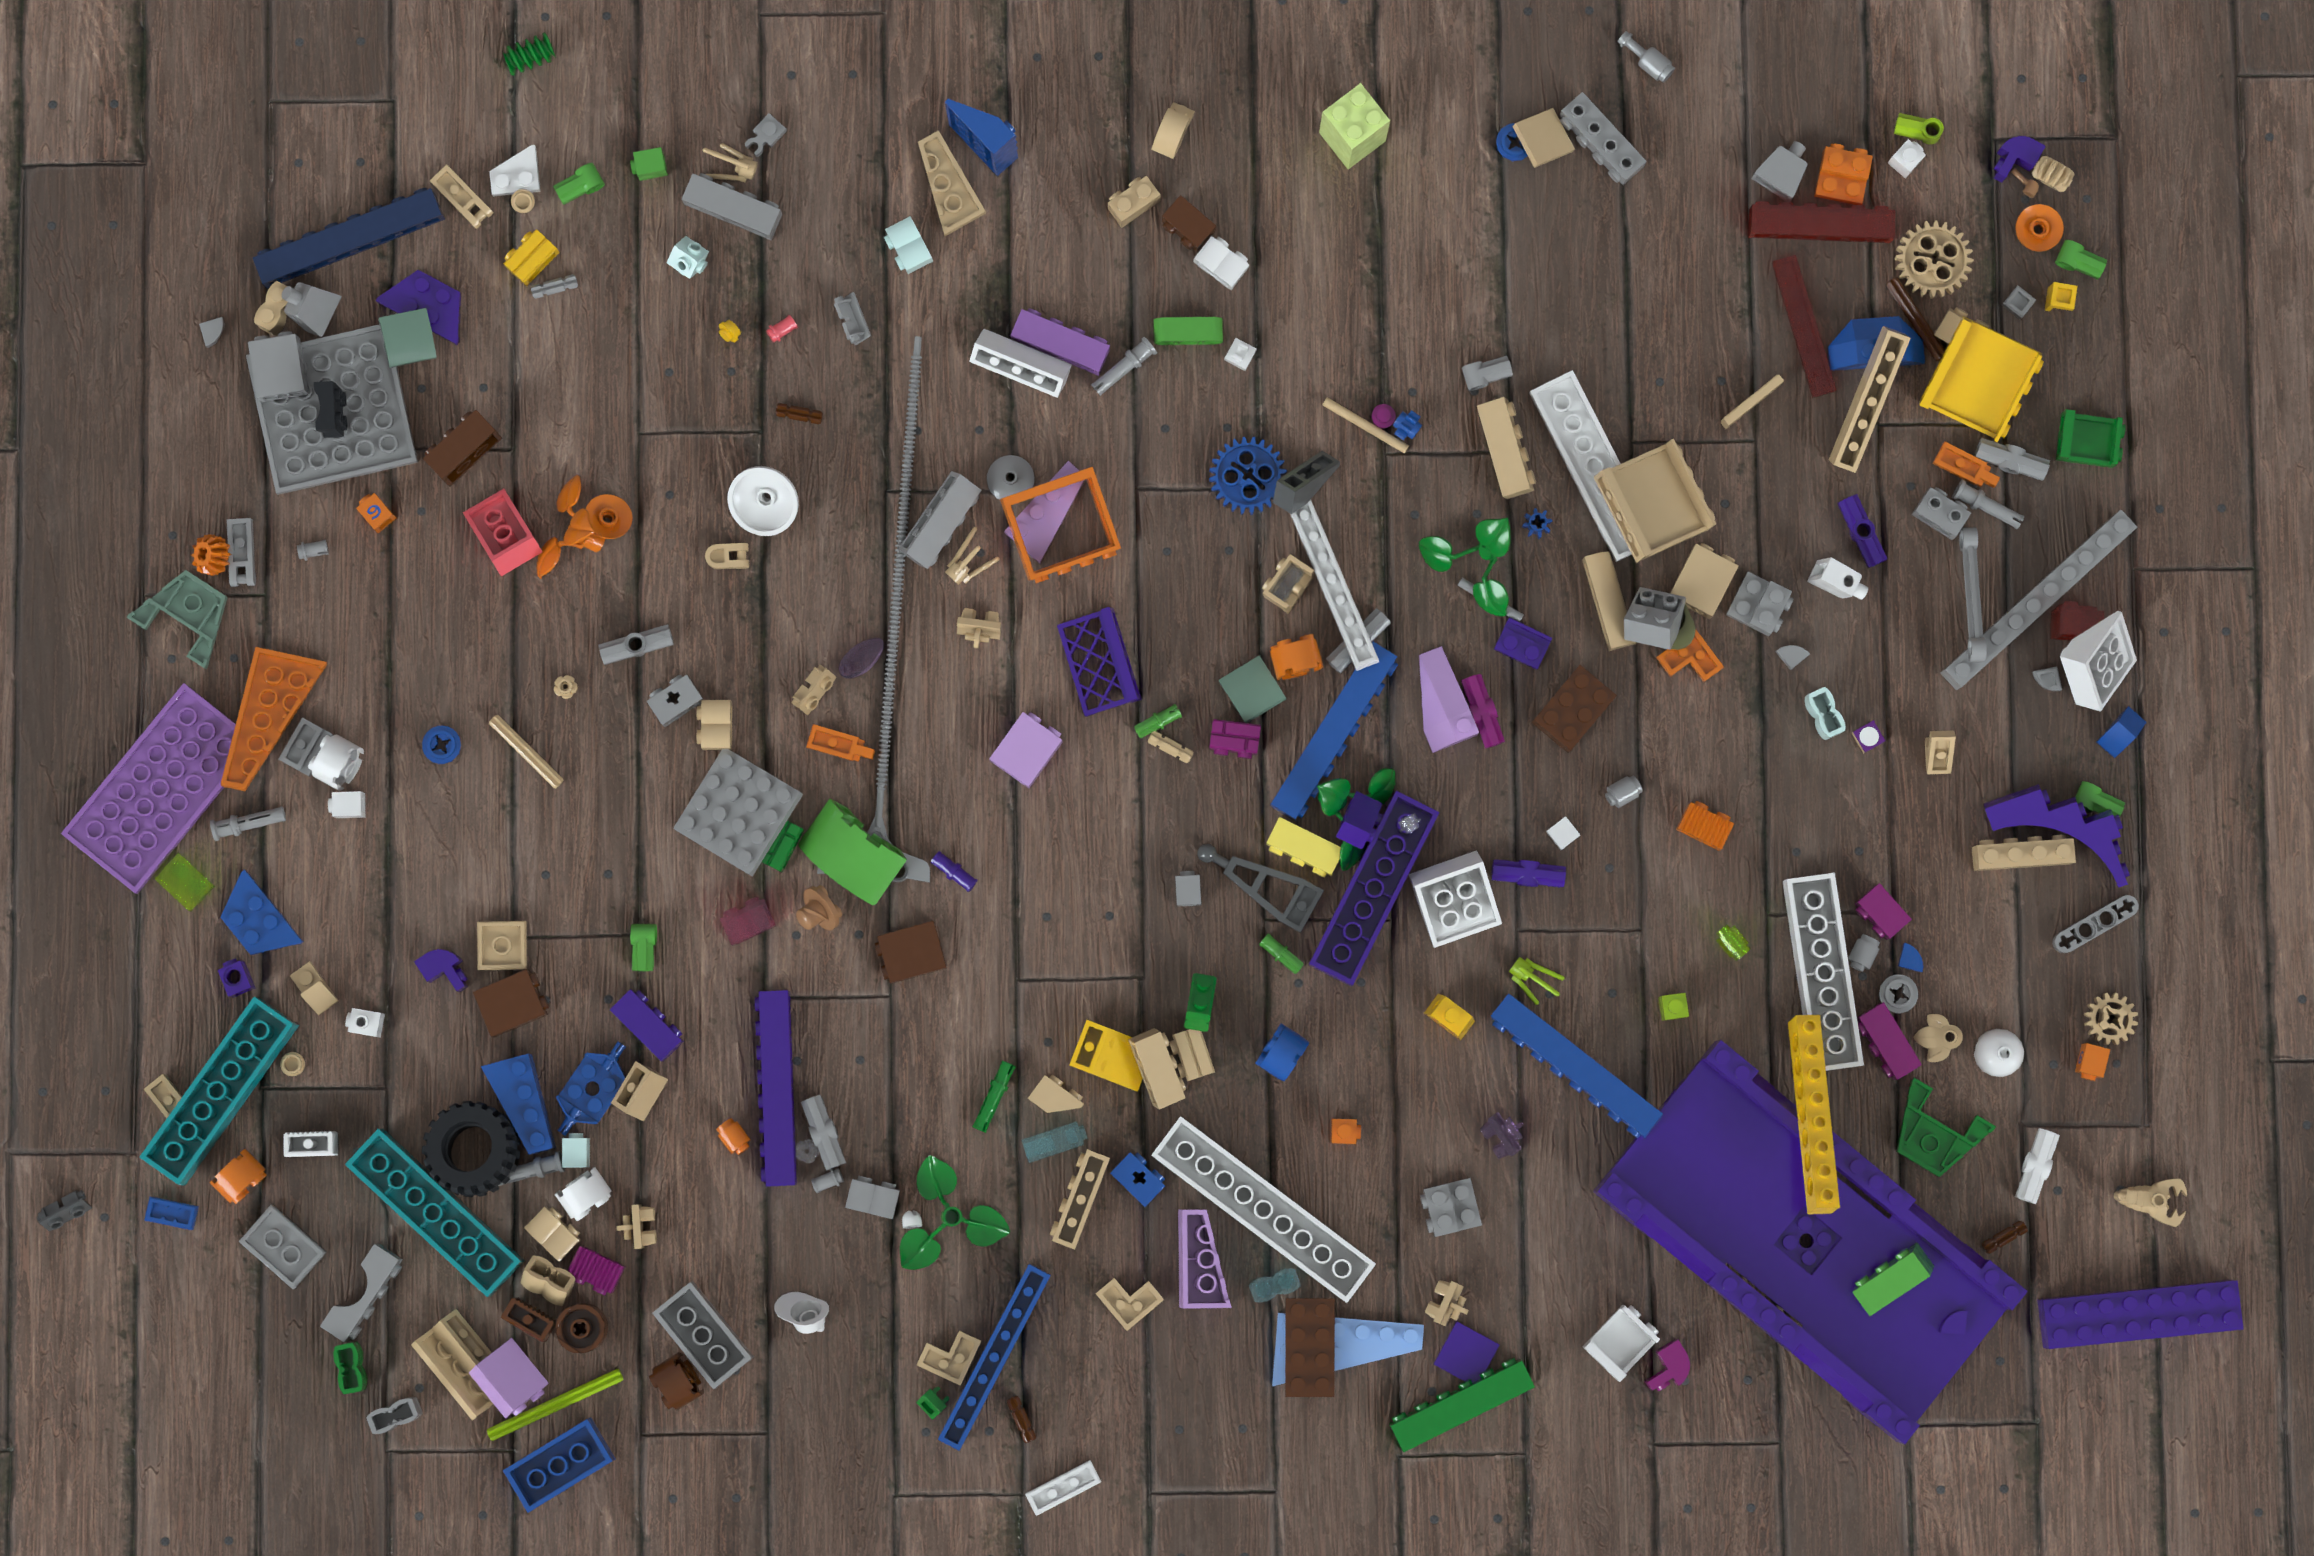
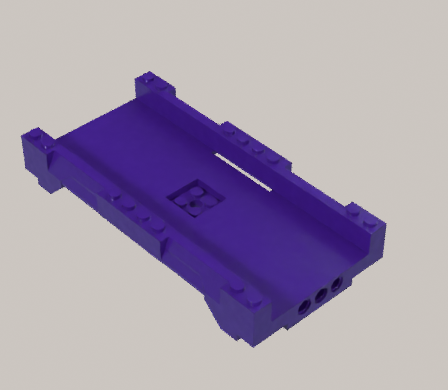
M1722 1040L1714 1041L1688 1075L1678 1084L1658 1109L1663 1113V1117L1646 1139L1642 1136L1638 1139L1635 1137L1593 1192L1629 1223L1659 1243L1719 1295L1835 1388L1857 1411L1874 1425L1878 1426L1896 1442L1905 1445L1919 1428L1918 1419L2006 1310H2013L2028 1291L1992 1261L1984 1259L1967 1244L1954 1236L1915 1204V1198L1833 1131L1836 1170L1890 1213L1891 1216L1888 1219L1838 1177L1840 1208L1832 1214H1807L1796 1105L1758 1074L1759 1071L1726 1043ZM1805 1233L1811 1238V1243L1806 1248L1802 1247L1799 1243L1801 1235ZM1917 1242L1934 1265L1931 1276L1869 1316L1852 1293L1856 1287L1855 1282L1865 1275L1871 1276L1876 1272L1875 1269L1886 1261L1889 1263L1896 1258V1254L1905 1248H1910ZM1726 1263L1729 1264V1265H1730L1733 1269H1735L1738 1273H1740L1744 1278H1746V1279H1747L1750 1283H1752L1755 1287H1757V1288H1758L1761 1292H1763L1766 1296H1768L1772 1301H1774V1302H1775L1778 1306H1780L1783 1310H1785V1311H1786L1789 1315H1791L1795 1320H1797L1800 1324H1802V1327H1800L1799 1325H1797V1324H1796L1793 1320H1791L1787 1315H1785V1314H1784L1782 1311H1780L1776 1306H1774L1770 1301H1768V1300H1767L1765 1297H1763L1759 1292H1757L1753 1287H1751V1286H1750L1748 1283H1746L1742 1278H1740L1736 1273H1734L1731 1269H1729V1268L1726 1266ZM1956 1311H1968L1965 1335L1939 1332L1941 1324L1949 1315Z

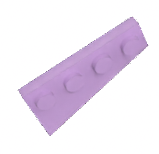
M1068 461L1050 481L1078 472L1079 470ZM1085 480L1035 497L1016 518L1027 553L1039 564L1043 560L1048 547H1050L1055 534ZM1008 526L1004 533L1014 541L1012 532L1010 530V527Z

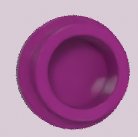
M1387 404L1376 406L1372 412V421L1379 428L1390 427L1396 418L1394 409Z

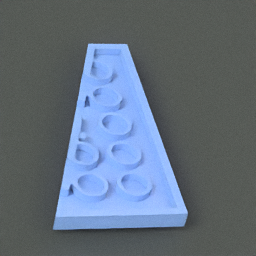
M1278 1313L1272 1386L1285 1383V1313ZM1335 1317L1334 1371L1422 1350L1424 1325Z

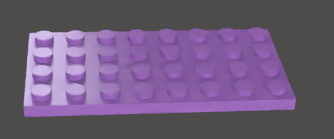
M183 683L61 834L135 894H138L223 790L224 787L221 786V780L236 724Z

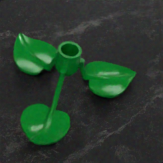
M1508 518L1485 519L1479 522L1476 526V537L1479 544L1457 554H1451L1452 545L1442 537L1427 536L1419 541V549L1425 562L1433 570L1445 572L1451 568V559H1457L1479 550L1481 558L1490 560V563L1482 577V582H1477L1473 586L1474 598L1478 605L1486 612L1496 616L1507 615L1509 597L1506 588L1497 580H1487V577L1497 561V557L1504 556L1509 550L1511 535Z
M1383 768L1375 773L1369 783V794L1366 796L1381 802L1383 805L1390 798L1394 790L1396 780L1394 768ZM1337 778L1317 786L1319 791L1318 801L1321 803V808L1325 815L1332 816L1335 814L1342 821L1343 816L1339 810L1346 806L1347 797L1353 798L1355 793H1350V782L1347 779ZM1343 841L1340 849V866L1343 871L1353 867L1362 858L1366 851L1367 841L1362 849Z
M932 1155L928 1156L921 1164L916 1184L920 1195L924 1199L933 1200L939 1197V1200L945 1207L941 1213L942 1224L929 1236L925 1230L918 1228L909 1230L904 1234L900 1242L901 1267L917 1270L934 1263L940 1255L941 1247L933 1238L946 1226L953 1227L960 1222L969 1224L966 1228L967 1238L971 1243L980 1247L992 1245L1010 1233L1005 1219L989 1206L980 1205L973 1207L970 1211L969 1219L962 1217V1213L957 1207H950L943 1195L951 1194L957 1184L956 1173L947 1163Z

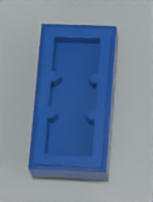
M150 1196L144 1220L194 1230L199 1206Z

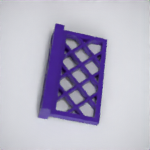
M1107 607L1101 609V611L1057 625L1085 717L1130 702L1142 700L1114 608ZM1099 617L1102 626L1096 635L1086 628L1090 620ZM1085 622L1084 625H1083V627L1077 625V624H1080V623ZM1075 626L1081 629L1075 642L1067 639L1065 628ZM1084 632L1096 637L1090 650L1078 644ZM1103 632H1104V635H1105V638H1106V639H1104V638L1101 637V635H1102ZM1099 639L1108 645L1109 649L1105 657L1093 652ZM1069 643L1073 644L1071 650L1069 647ZM1076 647L1088 652L1082 665L1073 660L1072 655ZM1091 654L1103 660L1097 673L1085 667ZM1110 654L1113 662L1108 660ZM1106 662L1115 668L1116 672L1112 680L1100 675ZM1076 666L1080 667L1078 673L1076 670ZM1083 670L1095 675L1089 688L1080 683L1079 678ZM1098 677L1110 683L1104 695L1092 690ZM1113 685L1122 690L1124 699L1114 702L1107 698ZM1082 688L1087 690L1085 696ZM1090 693L1101 697L1102 699L1098 707L1089 710L1086 700ZM1105 700L1110 702L1109 704L1103 705Z

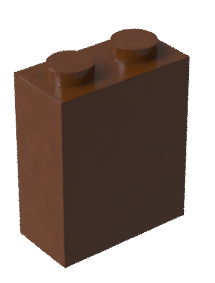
M934 921L877 936L879 942L874 943L878 957L883 956L885 965L881 966L884 980L889 979L891 984L947 969Z
M526 969L473 992L491 1037L495 1038L548 1015L546 1009L549 1008V1004L544 995L540 996L537 989L540 986V982L535 972L531 974L530 970Z

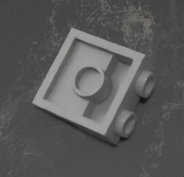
M1747 572L1726 616L1770 636L1773 631L1778 632L1783 622L1780 616L1783 610H1789L1794 600L1790 597L1792 591Z
M1471 1178L1423 1189L1424 1194L1420 1195L1423 1209H1428L1430 1218L1426 1219L1428 1232H1433L1434 1237L1482 1226Z

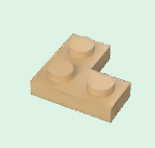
M1113 1278L1096 1293L1126 1331L1164 1300L1149 1281L1129 1296L1118 1281Z
M959 1330L950 1352L926 1343L917 1366L961 1386L981 1340Z

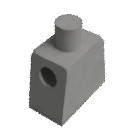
M1797 141L1793 142L1789 150L1779 146L1756 170L1751 179L1790 203L1808 165L1806 161L1800 158L1806 147Z
M298 282L295 288L287 286L282 292V299L288 302L284 309L285 314L306 332L322 337L342 296Z

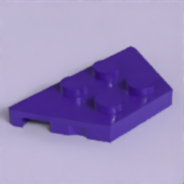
M417 270L377 297V303L397 314L426 308L432 332L458 345L459 309L461 305V293Z

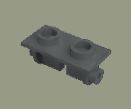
M75 1190L61 1198L63 1207H60L59 1202L55 1201L41 1208V1212L38 1213L40 1218L38 1222L48 1231L62 1227L64 1223L73 1218L83 1216L85 1212L92 1209V1206L84 1200L86 1195L82 1190L79 1192Z

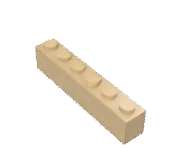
M1885 326L1882 327L1829 457V461L1833 465L1856 473L1911 339L1906 334Z

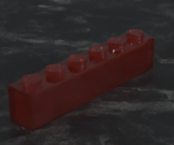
M1758 201L1752 204L1749 209L1748 238L1891 243L1895 238V210H1889L1888 206H1876L1874 209H1865L1863 205L1841 208L1839 204L1817 207L1815 203L1793 206L1794 204L1791 202L1770 205V202Z

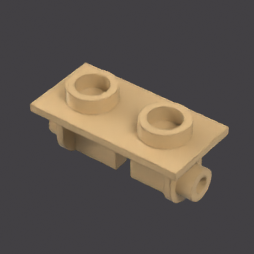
M819 665L817 668L814 667L805 680L811 686L808 689L802 684L792 697L793 701L791 703L806 715H809L818 706L819 700L832 687L837 677L822 665Z

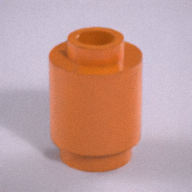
M732 1118L722 1123L716 1129L719 1133L718 1137L731 1154L736 1152L740 1155L750 1147L748 1143L751 1139L737 1121L734 1122Z

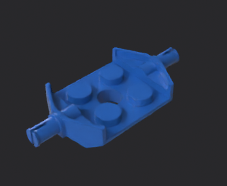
M617 1041L612 1051L607 1055L585 1053V1057L560 1094L556 1096L566 1118L557 1131L566 1136L573 1124L577 1122L599 1123L626 1078L618 1062V1058L626 1046ZM590 1082H596L599 1085V1092L594 1096L589 1095L586 1091V1087Z

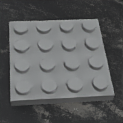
M722 749L673 829L753 877L803 794L731 750Z

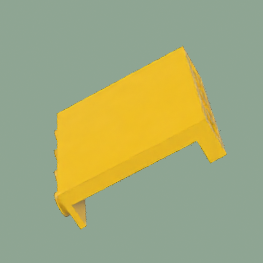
M1963 316L1919 401V405L1926 409L1936 410L1994 438V441L1998 442L2000 437H2006L2011 426L2008 424L2011 416L2016 417L2022 405L2019 403L2022 395L2029 393L2033 384L2030 379L2034 373L2038 374L2043 366L2044 361L2041 360L2042 353Z

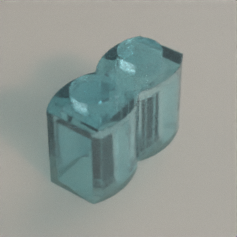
M1294 1268L1281 1269L1272 1276H1261L1248 1284L1254 1302L1269 1301L1277 1294H1289L1301 1286Z

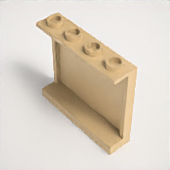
M1674 439L1665 445L1613 468L1608 467L1594 476L1636 563L1706 532L1716 525L1714 513L1708 508L1704 500V493L1697 486L1693 478V471L1687 466L1683 458L1682 449L1676 444Z

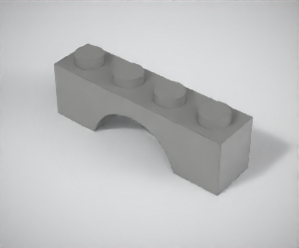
M379 1243L374 1244L361 1263L367 1276L365 1294L357 1303L351 1306H333L320 1327L343 1342H349L350 1339L354 1340L361 1331L359 1325L362 1320H367L373 1313L375 1307L372 1305L376 1299H381L387 1292L389 1287L386 1284L390 1278H395L402 1269V1266L399 1264L403 1259Z

